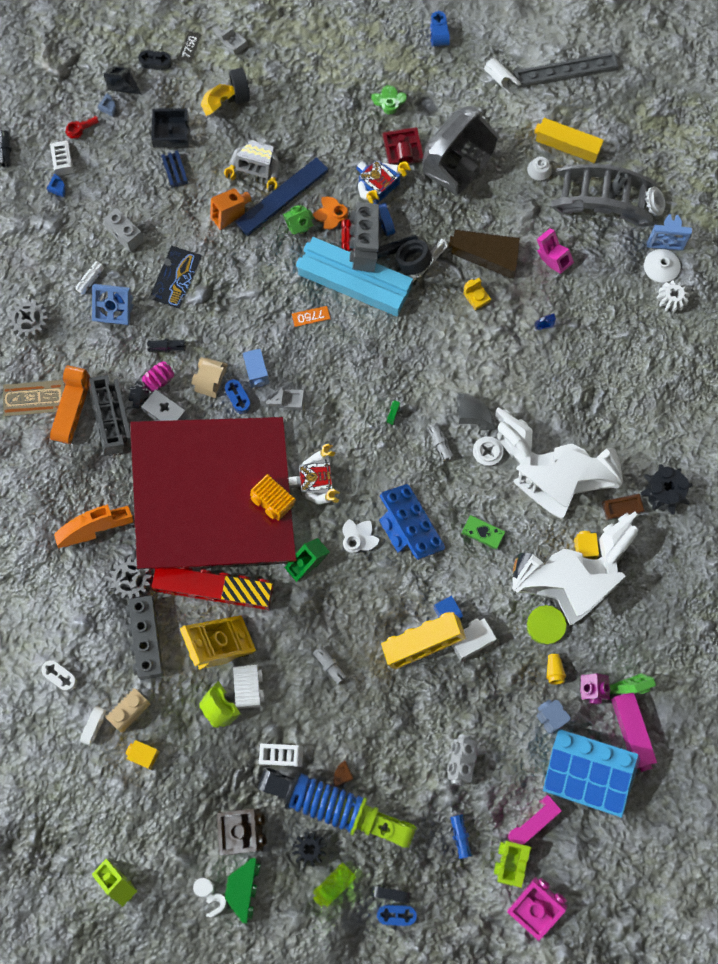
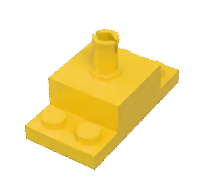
M242 615L185 625L180 628L189 651V656L194 665L198 666L199 669L227 664L237 657L249 655L256 651Z

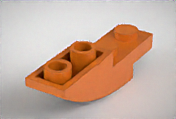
M108 504L97 507L77 516L61 527L54 534L57 547H69L77 543L97 539L95 532L125 526L133 523V518L128 506L113 510L109 509Z

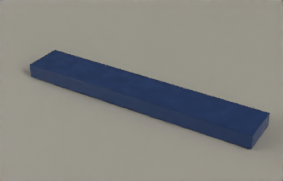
M317 157L236 220V225L249 236L328 172V168Z

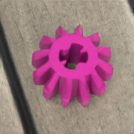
M165 361L160 362L145 373L142 381L151 392H154L155 389L158 391L174 377V372Z

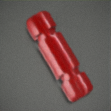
M342 220V249L350 252L352 251V248H350L351 222L350 220Z

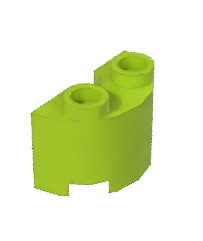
M219 681L212 686L199 703L204 716L215 728L231 725L241 714L233 702L230 703L225 699L226 691Z
M505 841V843L500 842L498 854L501 855L500 863L496 862L494 867V875H497V882L522 888L526 863L531 849L530 846Z

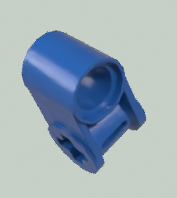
M436 11L431 15L432 47L450 45L446 15L444 12Z

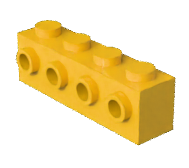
M447 612L436 620L424 622L420 627L407 629L404 634L389 637L381 645L387 664L396 670L467 638L460 618L453 612Z

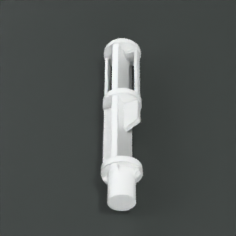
M441 239L430 251L432 254L431 264L449 247L446 240ZM426 270L419 274L409 275V277L413 278L414 282L417 278H420Z

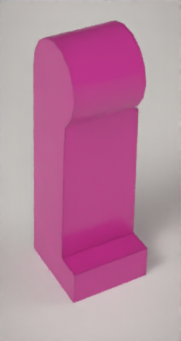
M549 795L540 800L543 807L522 826L514 828L509 832V842L525 844L561 812V809Z

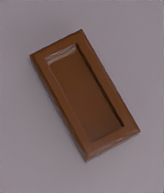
M640 494L602 502L606 521L619 519L626 513L630 515L636 512L638 515L645 512Z

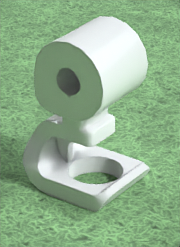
M200 878L195 881L193 890L197 896L207 898L208 904L216 901L221 904V906L207 914L208 917H215L226 909L227 901L225 896L221 894L214 895L215 887L209 879Z

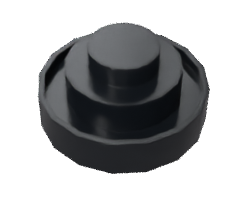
M136 380V386L130 387L129 401L133 402L132 408L139 409V405H143L144 401L149 397V391L146 390V386H142L143 381Z

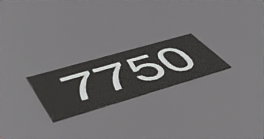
M188 31L177 60L191 63L201 34Z

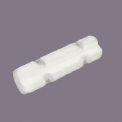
M95 262L92 269H89L81 279L82 282L77 284L76 290L81 294H85L88 290L87 287H90L98 277L97 274L104 270L103 265Z

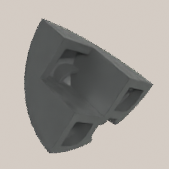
M457 392L459 424H480V430H495L494 419L488 407L473 395Z

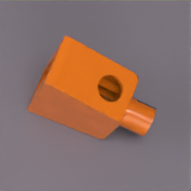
M233 188L211 198L210 218L220 230L244 215L245 204L252 201L250 194L244 192L240 195Z

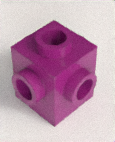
M598 673L580 675L581 700L590 701V704H602L603 700H610L608 675Z

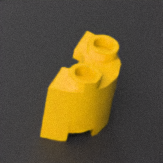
M219 84L208 90L201 101L205 115L208 116L222 105L221 101L224 102L235 94L234 87Z

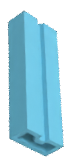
M312 237L311 241L306 243L304 247L305 255L299 257L296 263L298 275L398 317L412 288L413 278L377 263L374 272L352 270V262H349V251L315 237Z

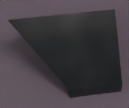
M112 66L104 73L108 91L142 95L130 72V68Z

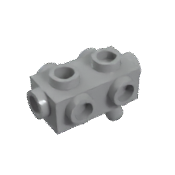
M459 735V738L454 739V743L451 746L452 756L447 773L448 780H451L453 785L463 786L464 783L472 782L477 756L487 753L486 747H477L478 742L471 740L470 736Z

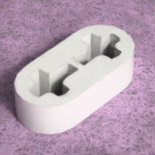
M47 661L43 664L41 671L44 677L64 691H71L75 688L77 680L74 675L55 661ZM49 666L54 667V670L58 672L57 676L52 673L48 675L49 671L47 668ZM62 676L66 679L71 677L69 680L71 685L63 687L64 682L60 678Z
M95 706L82 733L81 743L89 746L92 745L105 717V709Z

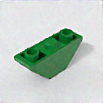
M251 858L229 875L227 880L225 899L240 921L245 924L248 923V919L252 920L254 907L251 906V899L256 897L257 885H254L255 876H259L260 863H257L258 859Z

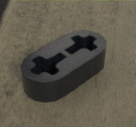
M144 50L138 55L139 64L145 69L167 70L172 65L171 56L167 52Z
M372 886L371 892L372 897L410 904L412 894Z

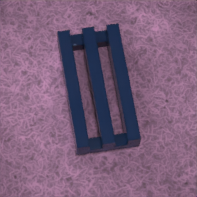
M178 150L175 153L169 152L168 155L162 154V161L171 188L188 184ZM173 158H177L183 177L182 181H180ZM166 160H170L173 172L177 181L175 183H173Z

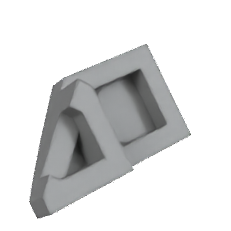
M219 27L214 28L216 35L234 55L248 47L247 40L238 32H235L233 27H229L227 30H220Z
M280 389L274 398L266 401V404L271 407L303 410L306 392L304 390L286 389L284 391Z

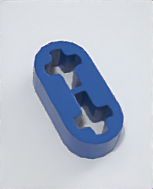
M385 203L379 204V221L386 237L395 234V227Z
M229 380L225 384V391L232 406L239 414L247 413L251 408V404L246 392L239 381ZM231 386H234L236 388L238 393L237 395H235L234 392L231 390ZM238 399L245 403L244 408L239 406Z
M384 905L377 911V919L384 925L409 926L416 921L417 917L415 910L409 906ZM384 909H388L389 913L396 914L395 917H390L388 921H384V918L380 917V913H383ZM408 909L409 913L413 914V918H410L409 922H405L404 918H398V913L403 914Z

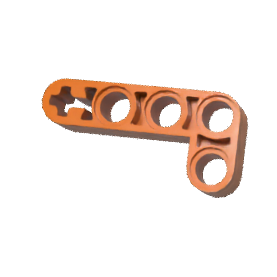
M70 365L65 367L63 373L65 388L51 428L50 440L71 444L89 389L90 375L86 369Z

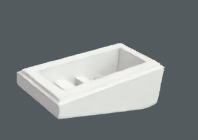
M68 140L51 143L55 174L61 176L74 173Z
M260 744L259 764L302 767L303 746ZM268 748L271 749L270 761L267 760ZM276 749H279L278 761H275ZM285 750H287V760H286V761H284V751H285ZM293 750H295V751H294V762H292Z

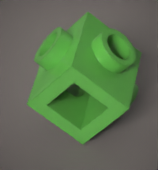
M303 205L294 206L290 209L291 211L283 214L289 231L294 235L307 232L313 226L312 220L314 218L312 212Z

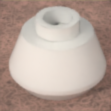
M537 157L529 163L527 171L531 178L542 181L551 175L552 167L546 158Z

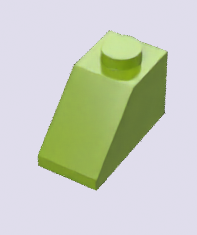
M105 859L92 873V876L105 893L122 907L137 892L132 883L108 859Z

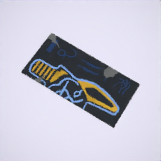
M171 245L149 299L179 309L202 255Z

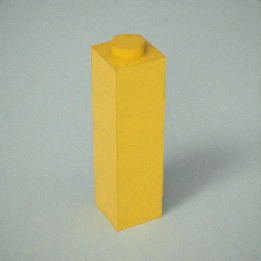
M543 118L542 123H538L534 131L537 134L536 142L592 163L596 162L604 141L601 138L547 118Z

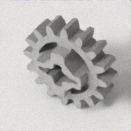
M27 299L25 304L19 301L20 306L14 304L15 310H9L11 316L7 317L10 329H13L12 332L15 335L18 334L21 339L24 335L28 340H30L31 335L37 338L38 332L43 334L42 328H48L45 323L49 322L48 312L42 304L38 305L36 300L31 303Z
M128 557L127 562L121 559L120 566L114 564L116 570L109 572L113 577L109 578L108 581L114 583L110 588L116 590V596L122 594L121 598L125 600L127 596H129V599H133L134 596L139 598L141 597V592L147 594L145 588L151 587L148 580H152V576L147 575L151 572L150 569H130L129 567L137 568V559L132 562L130 557ZM129 576H132V577H133V578H132V580H133L132 582H129V581H128V580H129V578H128ZM127 587L130 588L132 591H125L123 589Z

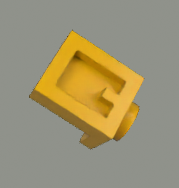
M480 277L476 280H469L465 284L463 291L464 296L475 311L491 302L490 296L481 285L482 280Z

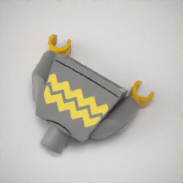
M263 139L260 142L250 140L246 145L234 151L229 163L230 167L224 170V175L227 178L228 174L232 173L231 180H235L236 173L234 170L236 167L238 171L266 179L271 177L267 182V190H269V186L272 184L277 189L276 178H278L280 162L277 155L273 153L274 147L270 146L267 140Z

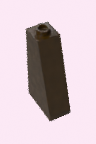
M455 230L454 236H450L449 247H452V255L510 279L515 277L520 238Z

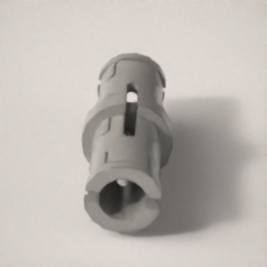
M439 423L429 426L428 430L433 438V445L438 449L442 461L447 462L454 458L448 445V439L442 433Z
M323 646L319 647V650L314 651L313 655L323 665V670L331 675L337 685L347 678L336 664L337 661L330 657Z

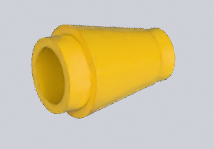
M550 654L548 655L546 679L552 685L563 684L566 674L560 655Z

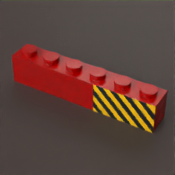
M190 567L155 569L151 586L154 592L269 610L273 585L268 580L258 579V581H253L246 576L234 578L228 573L216 575L212 574L209 570L203 569L197 572L192 571L193 569Z

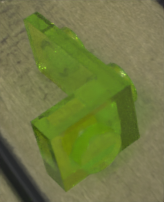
M341 863L313 891L315 894L313 900L320 907L323 905L328 907L356 879V875L344 863Z

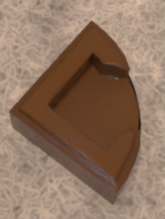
M346 760L340 763L335 770V787L354 780Z

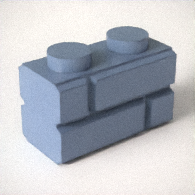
M549 699L537 708L540 712L536 717L541 724H544L543 727L548 734L554 733L570 721L571 717L566 710H562L563 706L558 700L552 702Z

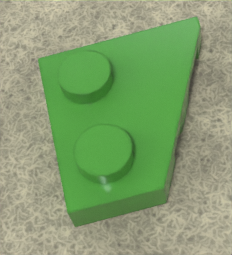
M640 673L611 684L610 694L638 692L639 694L649 692L650 688L656 686L654 678Z

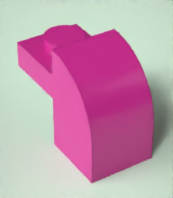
M550 228L537 238L540 247L537 252L551 269L561 274L574 263L570 250L559 244L555 230Z

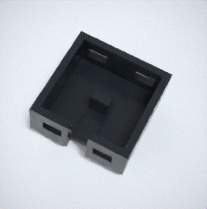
M188 108L152 109L151 141L153 148L189 147Z

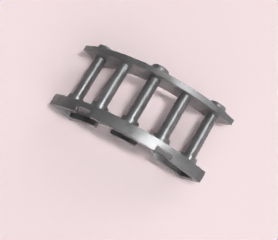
M612 164L565 165L556 169V173L564 178L562 196L551 201V208L561 215L583 212V209H594L596 213L610 215L611 212L620 214V218L636 226L653 222V216L645 210V199L647 190L657 187V184L649 177L615 167ZM619 171H624L621 178L624 177L625 173L629 176L623 186L622 201L609 198L611 179H615ZM583 177L581 195L569 197L571 179ZM590 177L604 178L601 197L588 196ZM631 185L640 190L638 207L629 202Z

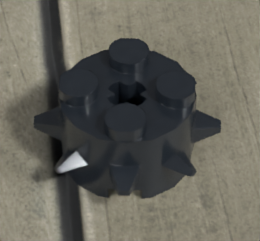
M659 464L658 471L653 476L644 474L648 483L645 490L641 492V496L648 497L653 511L656 509H667L671 515H674L675 508L680 503L690 504L686 495L688 489L693 487V484L689 483L688 479L681 473V468L676 470Z

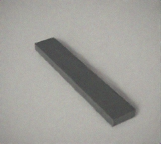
M615 52L515 70L513 71V76L521 83V85L516 84L517 89L616 71L619 65Z

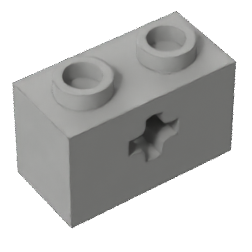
M117 208L103 219L106 229L130 253L144 242L141 231Z
M156 389L141 406L143 412L155 421L185 420L187 418L186 408L181 403H174L170 400L171 397L163 391L160 393Z

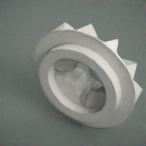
M657 187L649 188L646 192L647 198L645 199L649 213H652L653 216L662 215L665 209L664 195Z
M482 437L474 444L473 456L483 466H493L499 463L503 456L502 444L494 437ZM483 448H486L487 450L489 448H492V455L490 456L489 454H487L483 457V454L485 452Z

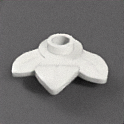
M349 519L344 524L343 534L345 538L343 540V547L347 552L369 551L376 547L379 539L371 536V521H364L356 525ZM355 541L356 546L351 547L349 543Z

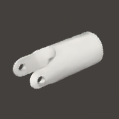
M492 58L485 65L484 70L509 94L514 95L507 85L508 79H512L517 85H521V83L496 58Z

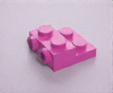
M535 877L508 908L507 913L539 941L563 915L567 905L565 904L566 899L560 893L554 894L549 890L550 885L543 878L538 880Z

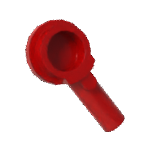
M95 116L85 122H70L65 128V133L68 138L78 139L82 136L83 130L99 123V120Z

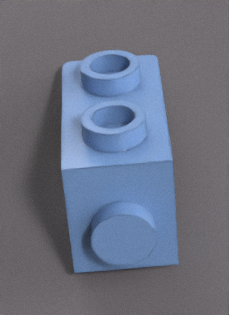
M261 349L244 352L243 357L251 388L269 384Z

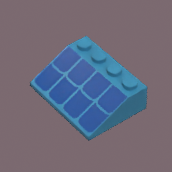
M559 729L553 745L543 792L622 818L640 757L636 753Z

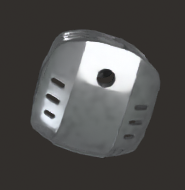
M466 106L456 110L433 137L429 139L423 155L424 174L455 196L460 195L492 157L499 140V135L482 118L481 111L475 107ZM470 141V142H471L470 148L468 149V151H467L465 154L462 153L461 151H462L463 148L466 146V144ZM477 146L479 149L475 156L471 158L469 155ZM448 151L460 158L456 172L441 162ZM484 151L486 154L483 160L478 163L476 160Z

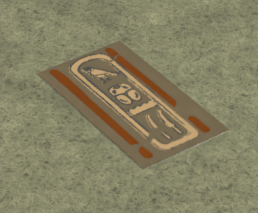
M55 380L3 385V416L57 412L64 391V381Z

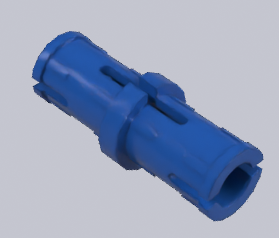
M463 814L450 817L454 832L453 840L456 841L459 859L471 857L472 854L468 841L469 833L466 832Z

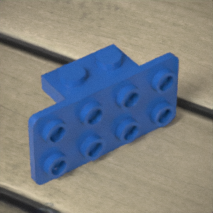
M408 484L380 494V498L388 511L379 521L397 552H401L409 546L414 557L420 560L445 549L444 543Z

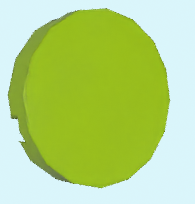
M539 606L527 618V632L538 644H554L565 633V617L561 611L553 606Z

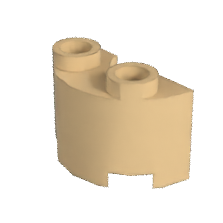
M201 357L198 363V373L193 375L191 384L195 385V392L216 398L228 364L207 357Z

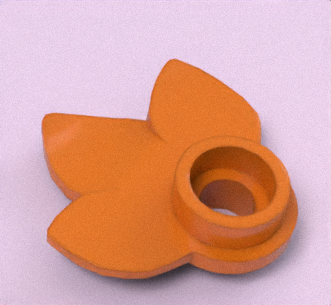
M321 197L323 208L313 213V217L317 221L324 222V229H334L338 226L339 222L346 220L349 215L347 207L339 204L333 197Z

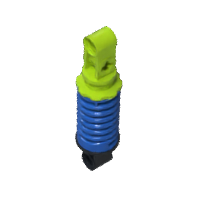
M272 768L264 769L258 789L285 799V809L294 808L296 812H301L303 809L305 816L310 814L311 818L317 817L318 821L325 819L326 824L332 823L333 827L339 826L341 830L346 829L351 835H354L357 830H361L367 836L371 833L394 842L398 846L410 848L417 827L409 822L401 821L378 812L379 808L369 807L366 797H354L351 792L346 796L345 790H341L338 795V787H334L331 791L332 786L327 784L323 789V781H319L316 786L317 780L315 778L309 779L307 775L302 774L300 771L295 778H292ZM384 823H387V824H388V827H387L386 830H383V829H382Z

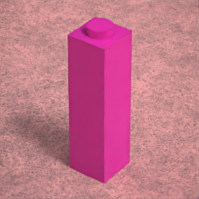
M627 693L612 698L611 702L627 751L636 753L640 757L637 769L640 768L641 772L653 769L652 765L657 763L635 694Z

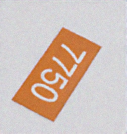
M324 306L292 313L294 326L297 327L328 320L330 315L328 307Z

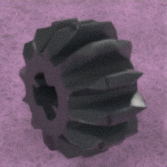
M304 832L305 840L297 836V840L301 842L300 845L292 844L293 847L299 848V851L292 852V855L300 854L296 862L299 863L302 859H305L303 867L306 868L308 861H310L311 867L314 868V859L321 864L322 860L318 857L319 854L326 856L327 853L320 851V849L326 848L327 845L318 844L323 840L322 836L316 841L314 840L316 837L315 832L312 833L311 839H309L308 833ZM313 844L315 846L313 855L310 853L305 855V845L311 846Z

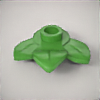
M391 85L385 86L380 94H372L373 103L376 106L382 107L386 114L396 113L399 105L407 100L406 93H397V89Z

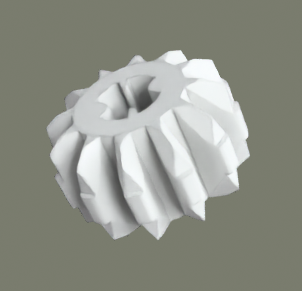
M674 280L670 284L666 282L658 291L657 300L661 301L660 307L665 306V312L669 309L673 313L676 310L681 311L688 304L690 293L686 292L687 287H681V282L676 285Z

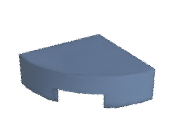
M106 93L97 107L98 110L114 117L116 112L115 102Z

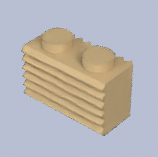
M134 688L127 694V697H124V700H121V703H118V706H115V709H112V712H109V715H106V719L118 731L123 733L151 703Z

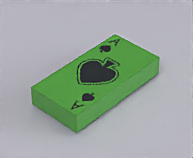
M471 515L462 530V534L497 550L505 531Z

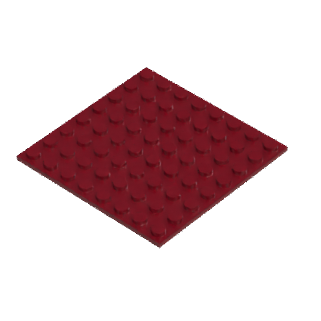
M283 417L130 422L137 570L296 562L291 509L278 521L276 518H270L266 514L264 507L254 504L250 496L251 489L267 474L290 494Z

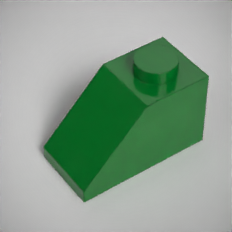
M319 538L305 543L295 554L296 562H288L284 568L298 582L317 567L330 551Z

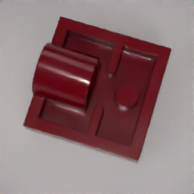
M417 127L382 132L388 164L399 165L402 162H407L408 164L423 162V152Z

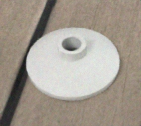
M657 249L650 252L644 261V270L647 276L658 283L673 281L678 276L681 268L678 257L673 252L665 249Z

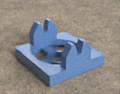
M669 214L664 221V225H654L647 241V247L683 251L692 234V228L682 227V220L679 215H676L673 221L671 214ZM675 235H682L683 237H682V238H679V237H676Z
M93 284L92 321L129 325L130 313L133 308V296L130 295L131 288ZM108 292V298L105 301L100 300L102 293ZM114 292L119 294L125 303H118L114 299ZM113 301L116 308L114 310L108 309L106 302ZM103 307L108 312V316L103 314L99 308ZM117 309L124 310L120 316L114 317V312Z

